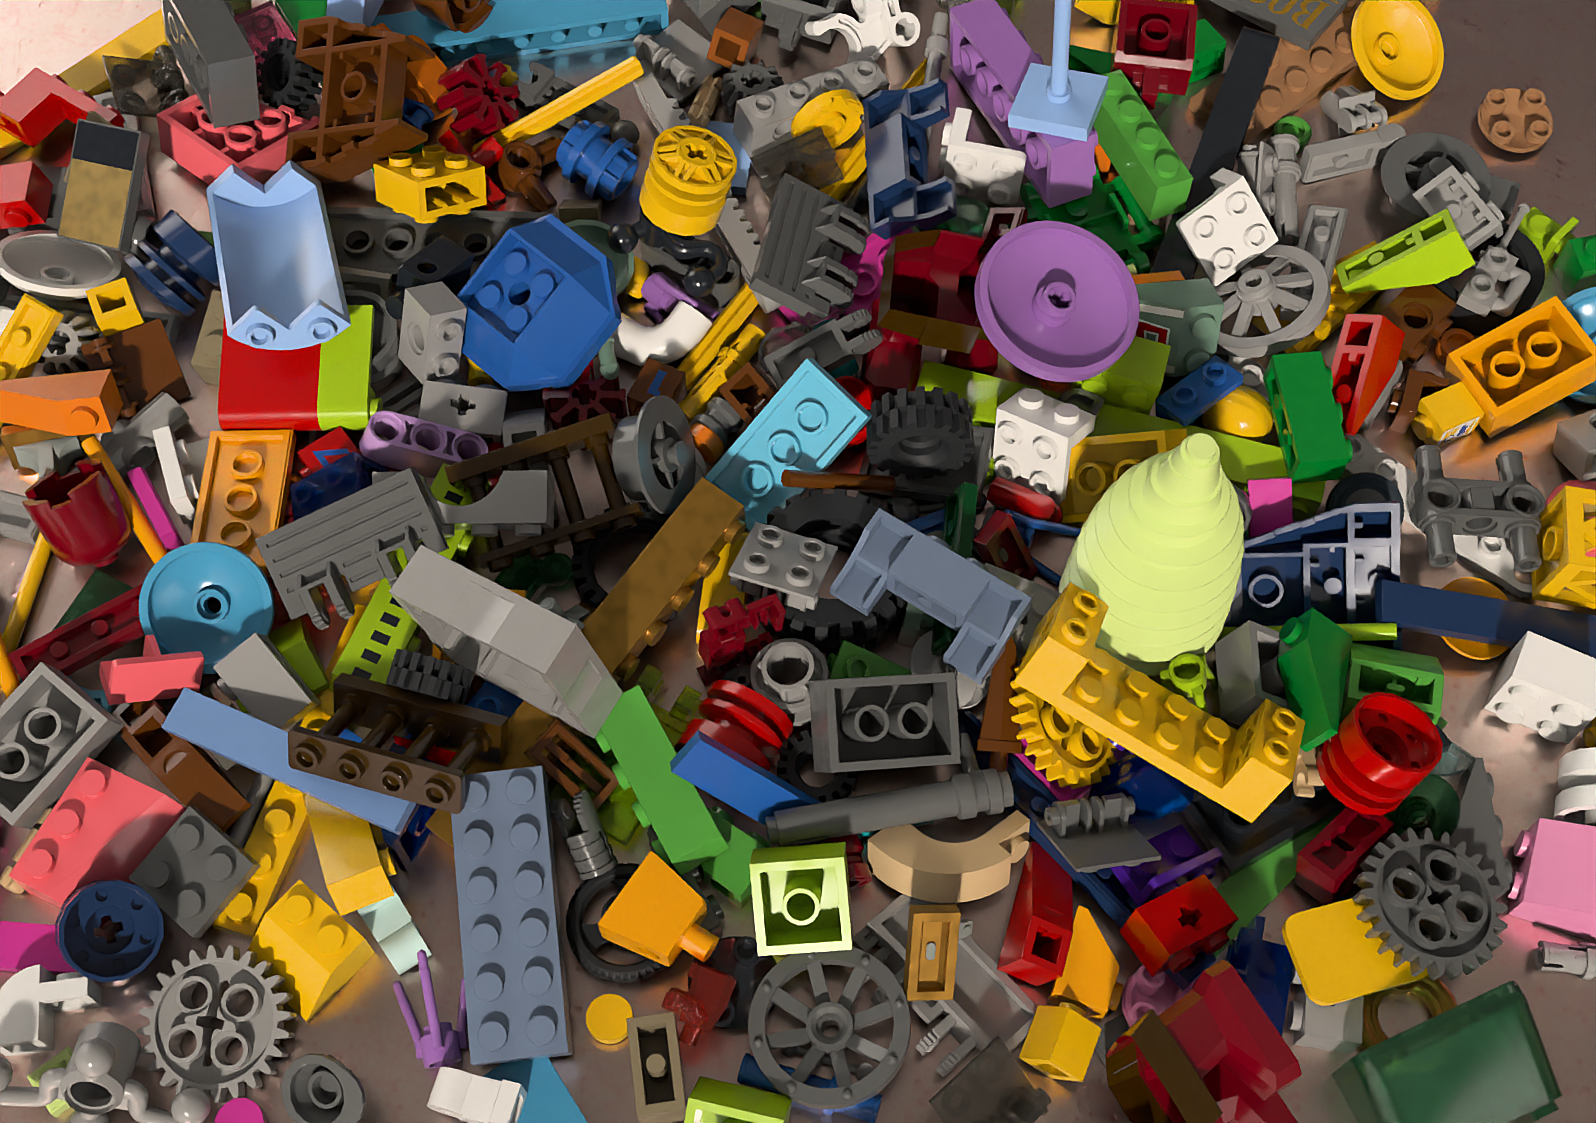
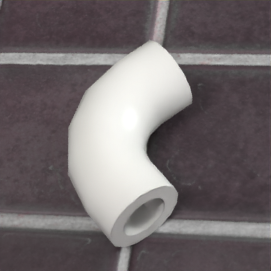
M679 301L668 318L656 326H644L625 313H621L622 322L611 337L615 341L613 345L615 356L639 366H644L648 358L668 364L685 357L703 339L712 323L699 311L687 303Z

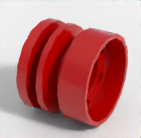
M729 680L713 682L707 691L708 698L701 701L698 706L699 714L703 719L694 718L689 721L675 744L677 754L699 730L758 766L770 771V762L766 757H775L780 754L782 742L788 740L793 732V723L785 712L760 693Z
M1375 692L1363 696L1339 724L1338 733L1321 745L1317 752L1316 765L1322 782L1330 793L1345 806L1362 814L1381 816L1394 811L1403 799L1411 793L1414 787L1419 785L1435 768L1442 758L1443 743L1437 727L1419 707L1398 695Z

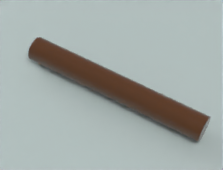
M784 470L781 476V482L784 487L833 490L838 488L852 491L891 493L896 486L895 478L885 475Z

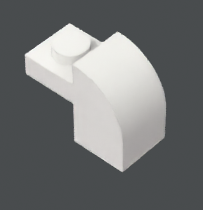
M40 964L19 971L7 980L0 989V1053L4 1056H13L54 1050V1014L56 1012L101 1007L102 988L93 980L83 977L78 972L59 974L56 976L55 981V976Z

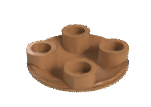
M1519 88L1492 89L1483 99L1478 109V123L1486 138L1497 147L1515 153L1531 152L1542 147L1549 140L1553 132V117L1545 104V94L1536 88L1527 90Z

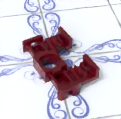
M776 593L747 604L745 608L740 599L736 597L726 601L723 606L718 607L715 605L702 613L709 628L700 632L698 652L704 665L696 669L705 687H710L713 682L722 680L729 670L738 667L737 664L742 665L747 662L751 665L757 654L765 646L774 642L770 632L767 631L758 635V638L745 643L746 634L743 628L747 629L752 624L753 628L757 630L760 621L766 626L768 620H770L776 632L782 630L786 611ZM716 666H720L722 670L720 674H717Z

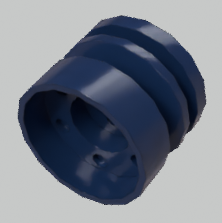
M170 209L153 227L164 244L158 249L149 242L141 240L138 243L139 247L151 258L144 262L130 251L124 257V260L133 270L137 280L166 306L179 310L184 315L190 317L196 309L183 296L190 292L199 301L204 303L207 297L197 284L200 278H204L217 287L220 286L215 247L173 209Z
M116 879L93 881L76 889L62 904L55 922V942L63 959L83 977L100 982L122 981L143 971L157 956L164 937L163 916L155 899L140 886ZM104 916H108L112 922L120 923V929L113 931V940L108 942L103 936H95L94 929L101 926V918Z

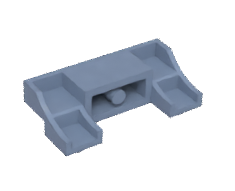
M880 508L864 528L851 556L830 586L831 595L868 616L887 589L959 632L944 654L943 663L982 685L1005 651L1006 643L1029 611L1032 601L1030 596L989 573L988 569L978 560L963 558L953 552L949 545L939 537L933 535L928 537Z

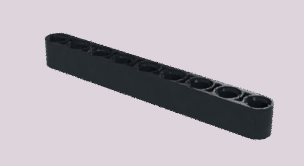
M1243 26L1189 169L1193 181L1185 210L1172 214L1151 273L1179 270L1185 280L1194 278L1198 262L1176 226V222L1212 196L1213 192L1217 190L1210 176L1221 168L1233 171L1238 153L1242 147L1280 41L1279 36Z

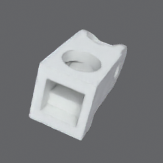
M440 1067L427 1107L459 1118L460 1121L467 1123H518L527 1092L522 1084L503 1079L498 1081L454 1068Z

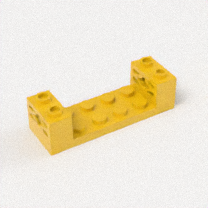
M1069 582L1037 625L1014 683L1252 823L1292 782L1306 721L1296 716L1291 710L1282 708L1266 698L1238 730L1232 728L1222 719L1210 715L1190 703L1183 696L1173 693L1151 680L1144 673L1136 671L1111 656L1107 651L1094 646L1109 606L1098 599L1095 594Z

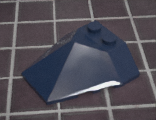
M1400 501L1353 502L1244 540L1241 573L1236 593L1223 627H1240L1248 620L1263 626H1282L1290 618H1298L1312 607L1335 624L1376 623L1375 584L1382 579L1400 582ZM1397 629V640L1352 642L1402 651V629Z

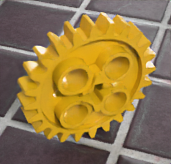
M1020 666L1015 667L1014 670L1016 674L1018 673ZM1014 680L1010 682L1011 687L1018 693L1017 696L1009 698V702L1018 708V714L1013 715L1011 720L1021 724L1022 728L1016 737L1019 740L1026 739L1028 746L1025 749V756L1034 754L1037 757L1035 769L1038 771L1046 768L1048 781L1058 779L1059 787L1062 788L1070 785L1072 789L1100 782L1102 781V776L1111 773L1108 765L1117 762L1112 753L1117 748L1107 737L1014 683Z

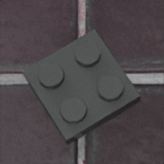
M189 806L129 876V879L152 896L157 905L192 938H201L261 865L200 809Z

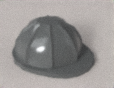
M308 1053L294 1060L285 1071L281 1085L282 1100L288 1115L295 1123H358L362 1118L366 1106L363 1087L359 1079L352 1073V1070H349L331 1054Z

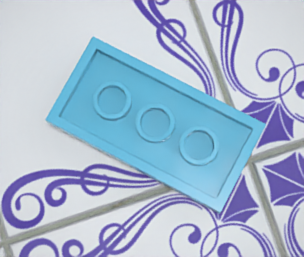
M806 358L704 478L744 505V522L746 523V528L751 531L755 522L767 524V514L774 507L786 508V499L796 494L802 497L809 489L784 487L781 482L784 470L824 472L871 419L872 415L813 358Z

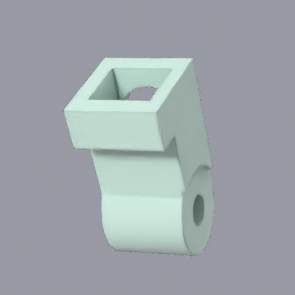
M393 888L394 896L360 908L357 911L398 974L401 975L418 964L417 952L419 950H425L427 958L432 954L420 936L421 932Z

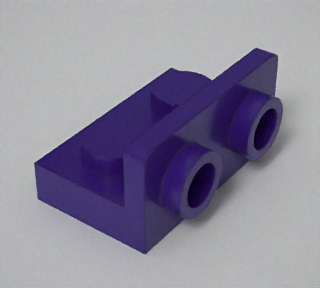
M1181 824L1147 840L1161 855V860L1143 862L1137 866L1123 865L1110 867V869L1135 904L1140 907L1203 874L1211 880L1216 874L1213 868L1222 858L1223 853L1218 847L1203 853Z

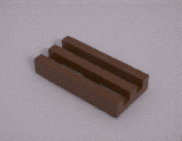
M553 719L548 724V728L544 733H541L535 739L536 742L532 747H529L523 753L534 764L542 766L546 774L574 799L575 793L582 790L540 753L545 748L596 794L592 799L596 810L619 784L612 768L558 719ZM557 734L608 780L606 784L602 786L557 746L552 741V738Z

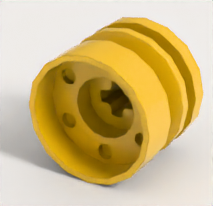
M685 125L674 126L662 131L655 139L648 169L646 170L640 191L639 202L643 213L654 225L669 233L681 236L701 235L712 230L720 220L726 203V195L730 191L731 182L736 173L737 159L733 149L722 137L708 129Z

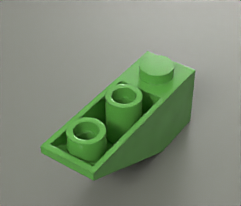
M713 806L711 809L707 807L729 849L697 866L706 885L742 909L752 896L749 868L752 851L759 848H771V845L759 834L753 831H749L746 834L734 826L733 818L723 809L717 806Z

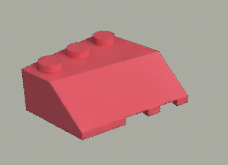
M196 94L156 114L161 152L208 185H211L231 164H234L264 185L285 165L288 133L318 129L319 117L313 116L308 120L296 116L295 109L280 105L276 109L259 103L260 119L214 129Z
M87 757L8 876L28 893L60 909L62 904L76 889L93 881L116 879L136 885L129 879V876L187 808L166 794ZM104 916L101 918L102 924L98 928L104 930L112 921L109 920L108 916Z

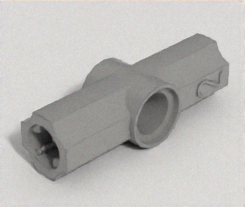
M161 392L129 421L126 419L116 421L113 431L103 433L100 443L123 478L127 474L126 472L139 466L145 470L155 460L157 448L153 430L169 426L174 433L189 420V417L175 399L169 394ZM75 467L71 472L78 470V468Z

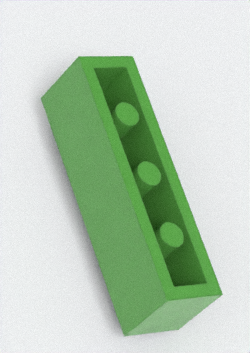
M1122 70L1102 74L1109 78L1108 90L1093 125L1098 135L1099 144L1149 221L1184 211L1193 181L1192 175Z
M637 685L624 692L595 738L604 753L612 750L618 763L611 766L623 790L632 787L638 800L632 803L631 806L643 828L652 825L658 839L651 842L656 854L667 865L672 863L681 876L726 851L729 847L695 785L671 772L670 761L677 755V752L641 687Z

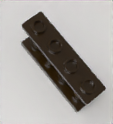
M609 412L444 467L449 483L457 489L463 488L464 492H469L472 503H476L488 495L486 486L489 485L488 479L502 475L503 471L530 470V465L545 461L546 465H551L570 525L546 533L544 529H541V536L529 537L504 546L500 531L498 530V536L483 537L488 552L473 557L476 566L481 569L489 568L490 573L500 572L515 566L514 559L530 555L531 559L542 558L555 553L554 546L568 541H571L572 546L581 545L596 539L595 532L612 527L613 532L623 531L636 526V519L645 516L639 502L630 505L626 504L623 491L617 481L608 448L611 444L610 439L614 438L617 427ZM586 447L588 452H592L611 510L588 519L585 517L567 461L570 458L569 452Z
M341 673L333 681L334 715L319 731L296 725L288 731V763L292 769L453 814H460L465 807V772L475 759L479 758L500 764L506 757L508 751L509 717ZM349 724L372 729L361 743L339 737ZM392 735L414 741L403 755L380 749ZM434 746L457 752L447 766L423 760Z

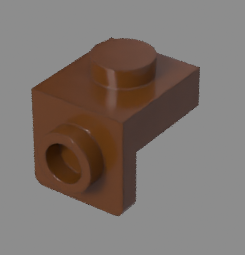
M1409 369L1400 388H1394L1387 405V412L1393 413L1389 429L1406 433L1417 414L1420 399L1447 388L1449 380L1436 376L1429 371Z

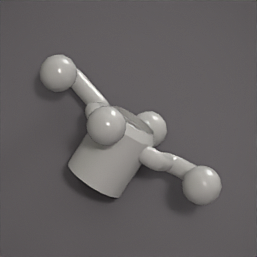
M96 1022L82 1029L67 1068L47 1070L41 1076L39 1087L8 1086L12 1079L13 1070L8 1060L0 1056V1106L42 1107L52 1103L55 1099L65 1100L75 1110L71 1115L69 1123H109L107 1112L113 1109L128 1110L132 1118L139 1123H202L210 1112L211 1104L209 1097L204 1091L198 1088H186L178 1092L171 1103V1112L149 1105V1095L146 1087L139 1081L131 1079L140 1054V1040L133 1031L124 1025L114 1022Z

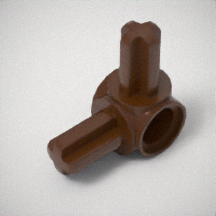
M552 136L533 146L522 141L510 142L506 145L495 171L497 183L508 191L522 192L536 212L553 211L557 207V201L539 177L542 173V167L556 160V152L562 140Z

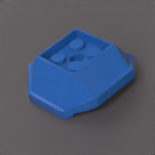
M552 214L517 227H512L506 231L457 294V298L467 307L461 352L510 392L536 390L546 387H571L622 322L620 307L617 303L613 262Z

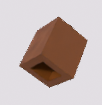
M730 7L715 26L706 59L731 69L732 64L742 67L746 58L750 61L756 52L764 21Z

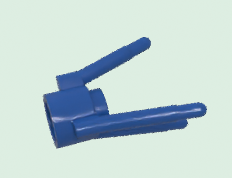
M1008 508L1005 511L1011 515L1027 547L1032 545L1037 529L1076 537L1079 536L1081 531L1080 528L1034 519ZM1032 557L1038 569L1037 572L1059 586L1061 576Z

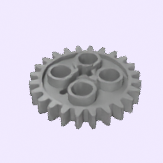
M209 945L206 958L201 951L193 949L189 953L190 965L183 960L174 959L172 960V965L176 973L172 976L160 972L157 974L159 981L164 987L161 991H146L148 997L155 1001L153 1008L139 1009L141 1015L150 1018V1025L137 1029V1034L150 1036L151 1042L140 1049V1053L155 1054L157 1057L147 1068L149 1072L166 1071L160 1081L161 1086H171L179 1081L176 1095L186 1088H198L204 1091L208 1097L211 1092L214 1103H222L226 1101L228 1089L234 1098L245 1097V1082L253 1089H260L263 1086L259 1075L260 1072L272 1075L278 1072L271 1059L273 1056H288L289 1053L279 1044L281 1039L295 1037V1033L283 1027L284 1022L296 1018V1013L283 1011L282 1005L289 1002L293 998V994L278 993L277 989L283 984L285 977L281 975L267 977L273 967L271 962L263 961L255 966L258 954L256 952L247 951L240 959L239 947L229 945L223 956L220 946ZM224 981H228L229 987L223 992L222 984ZM203 983L207 988L208 997L201 1007L196 1008L192 1003V993L197 985ZM249 990L253 995L254 1005L247 1015L242 1016L237 1009V1001L243 992ZM212 1017L224 1020L222 1029L210 1027ZM192 1031L196 1036L197 1046L195 1051L186 1057L181 1049V1041L187 1032ZM238 1038L243 1045V1055L237 1063L232 1064L226 1055L227 1047L233 1039ZM210 1055L212 1064L208 1067L205 1064V1060Z

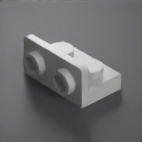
M1451 165L1412 194L1415 202L1428 217L1448 208L1470 251L1492 235L1496 239L1503 235L1501 221L1505 218L1502 212L1491 200L1484 203L1477 194L1480 190L1478 184L1467 171L1460 174Z

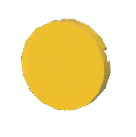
M840 89L823 93L806 103L795 115L791 123V136L801 151L808 153H819L816 148L824 146L827 150L837 148L858 131L862 123L860 116L861 114L864 115V107L852 91Z

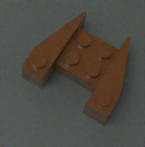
M333 16L299 20L295 58L324 73L318 129L288 133L285 164L289 160L293 161L317 178L321 184L344 182L373 168V163L388 160L390 154L405 152L428 140L427 133L402 121L407 62L435 58L434 51L406 35L387 30L373 29L356 22H346Z

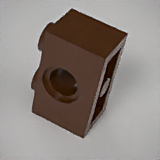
M1431 284L1406 287L1378 314L1385 316L1405 332L1398 359L1402 361L1403 367L1408 362L1413 365L1417 364L1430 347L1427 343L1432 338L1438 341L1444 331H1448L1454 324L1449 318L1457 303Z

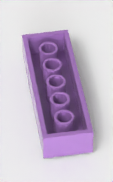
M974 0L950 8V69L1005 147L1026 154L1024 174L1048 208L1092 194L1093 176L1096 175L1094 151L1095 146L1098 145V135L1094 126L1087 142L1008 127V114L1030 64L1044 65L1041 55L1038 52L1034 53L1028 45L1022 30H1017L1010 21L1007 10L1001 8L995 0Z

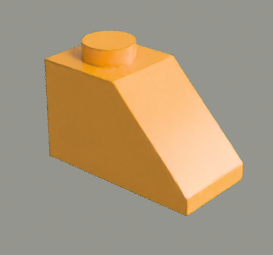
M1078 905L1073 916V935L1063 976L1053 981L1047 1004L1059 1006L1060 1002H1068L1085 1010L1087 1018L1101 1022L1108 1009L1116 1011L1124 984L1116 982L1120 966L1088 908Z

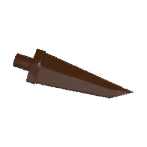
M1012 636L1006 643L1005 651L992 668L979 739H977V751L990 752L989 768H995L997 772L1007 771L1008 753L1022 754L1023 743L1016 737L1018 732L1021 731L1020 724L1011 720L1013 715L1018 714V708L1009 702V698L1018 695L1010 685V682L1016 678L1017 674L1014 669L1018 666L1017 645Z

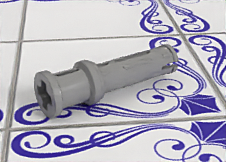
M1278 134L1270 137L1265 142L1275 150L1279 158V171L1277 176L1273 177L1272 182L1273 192L1276 197V210L1274 213L1275 234L1279 239L1275 245L1290 246L1289 237H1292V245L1296 246L1300 239L1296 183L1302 175L1301 167L1297 164L1296 153L1300 148V142L1294 135Z

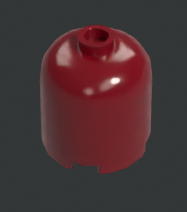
M81 460L75 463L78 468L76 471L61 477L58 471L55 470L36 481L25 491L28 500H23L22 504L60 561L75 567L91 565L103 567L118 558V552L126 545L131 536L132 524L101 460Z

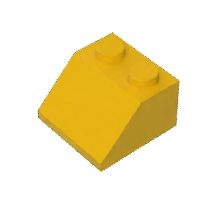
M300 879L265 913L247 950L258 953L255 966L263 961H269L273 964L267 976L268 978L275 975L285 977V981L277 991L278 993L293 994V998L287 1004L307 1023L320 1012L375 954L367 940Z

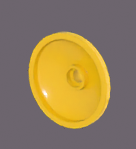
M1363 0L1352 21L1351 43L1355 60L1365 78L1381 93L1398 100H1412L1429 92L1438 82L1444 64V48L1441 34L1430 12L1419 0Z

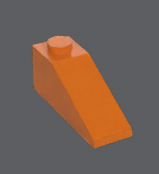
M111 369L0 381V422L62 435L76 436L112 432L123 406Z

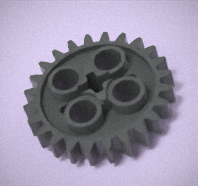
M1408 828L1400 836L1393 833L1383 843L1379 842L1369 852L1370 855L1359 865L1364 872L1354 879V883L1363 888V890L1353 897V901L1366 905V909L1356 916L1357 920L1371 922L1373 927L1366 932L1365 937H1380L1382 943L1377 952L1383 954L1391 949L1395 953L1394 967L1397 968L1405 961L1410 962L1411 975L1414 977L1427 968L1431 981H1435L1444 973L1449 980H1454L1463 972L1468 975L1480 967L1479 964L1482 965L1493 957L1491 952L1502 945L1503 941L1497 935L1507 929L1508 924L1497 917L1508 910V906L1495 901L1494 897L1504 891L1502 886L1489 884L1488 879L1495 873L1494 869L1481 871L1477 866L1481 861L1482 855L1478 853L1470 858L1465 855L1467 842L1464 840L1455 847L1450 846V837L1447 832H1444L1434 841L1430 828H1425L1417 836L1412 828ZM1430 867H1431L1432 869L1436 870V872L1439 874L1441 880L1438 879V878H1436V877L1433 875V873L1431 872ZM1393 885L1403 892L1405 899L1395 892ZM1456 908L1464 913L1467 921L1459 916ZM1419 926L1428 932L1431 941L1421 934Z

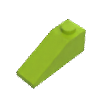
M1448 208L1336 265L1335 268L1342 289L1346 294L1438 284L1450 277L1461 274L1476 263L1465 238Z

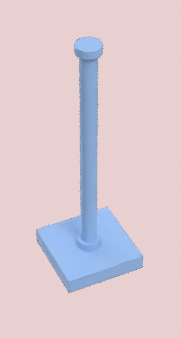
M1055 0L1052 66L1036 63L1030 64L1008 114V127L1087 142L1108 90L1109 77L1068 69L1072 0Z

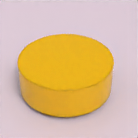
M604 994L594 999L586 1012V1024L593 1038L604 1044H615L628 1036L626 1019L634 1018L627 1000L617 994Z

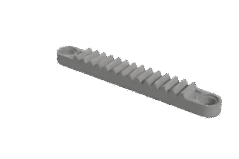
M651 72L633 80L640 102L659 135L662 131L674 126L691 125L690 120H686L684 110L679 108L678 100L666 97ZM730 189L726 195V203L720 220L714 228L731 257L738 263L740 272L749 286L761 244L759 235L753 232L751 222L746 221L745 212L743 209H739L738 200L733 198ZM751 290L766 314L783 306Z

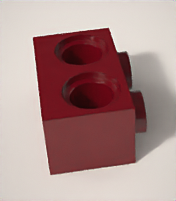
M1346 807L1297 854L1295 884L1323 905L1342 901L1357 886L1354 883V879L1364 872L1359 866L1360 863L1370 855L1369 852L1379 842L1383 843L1387 837L1393 834L1394 823L1383 815L1362 814Z

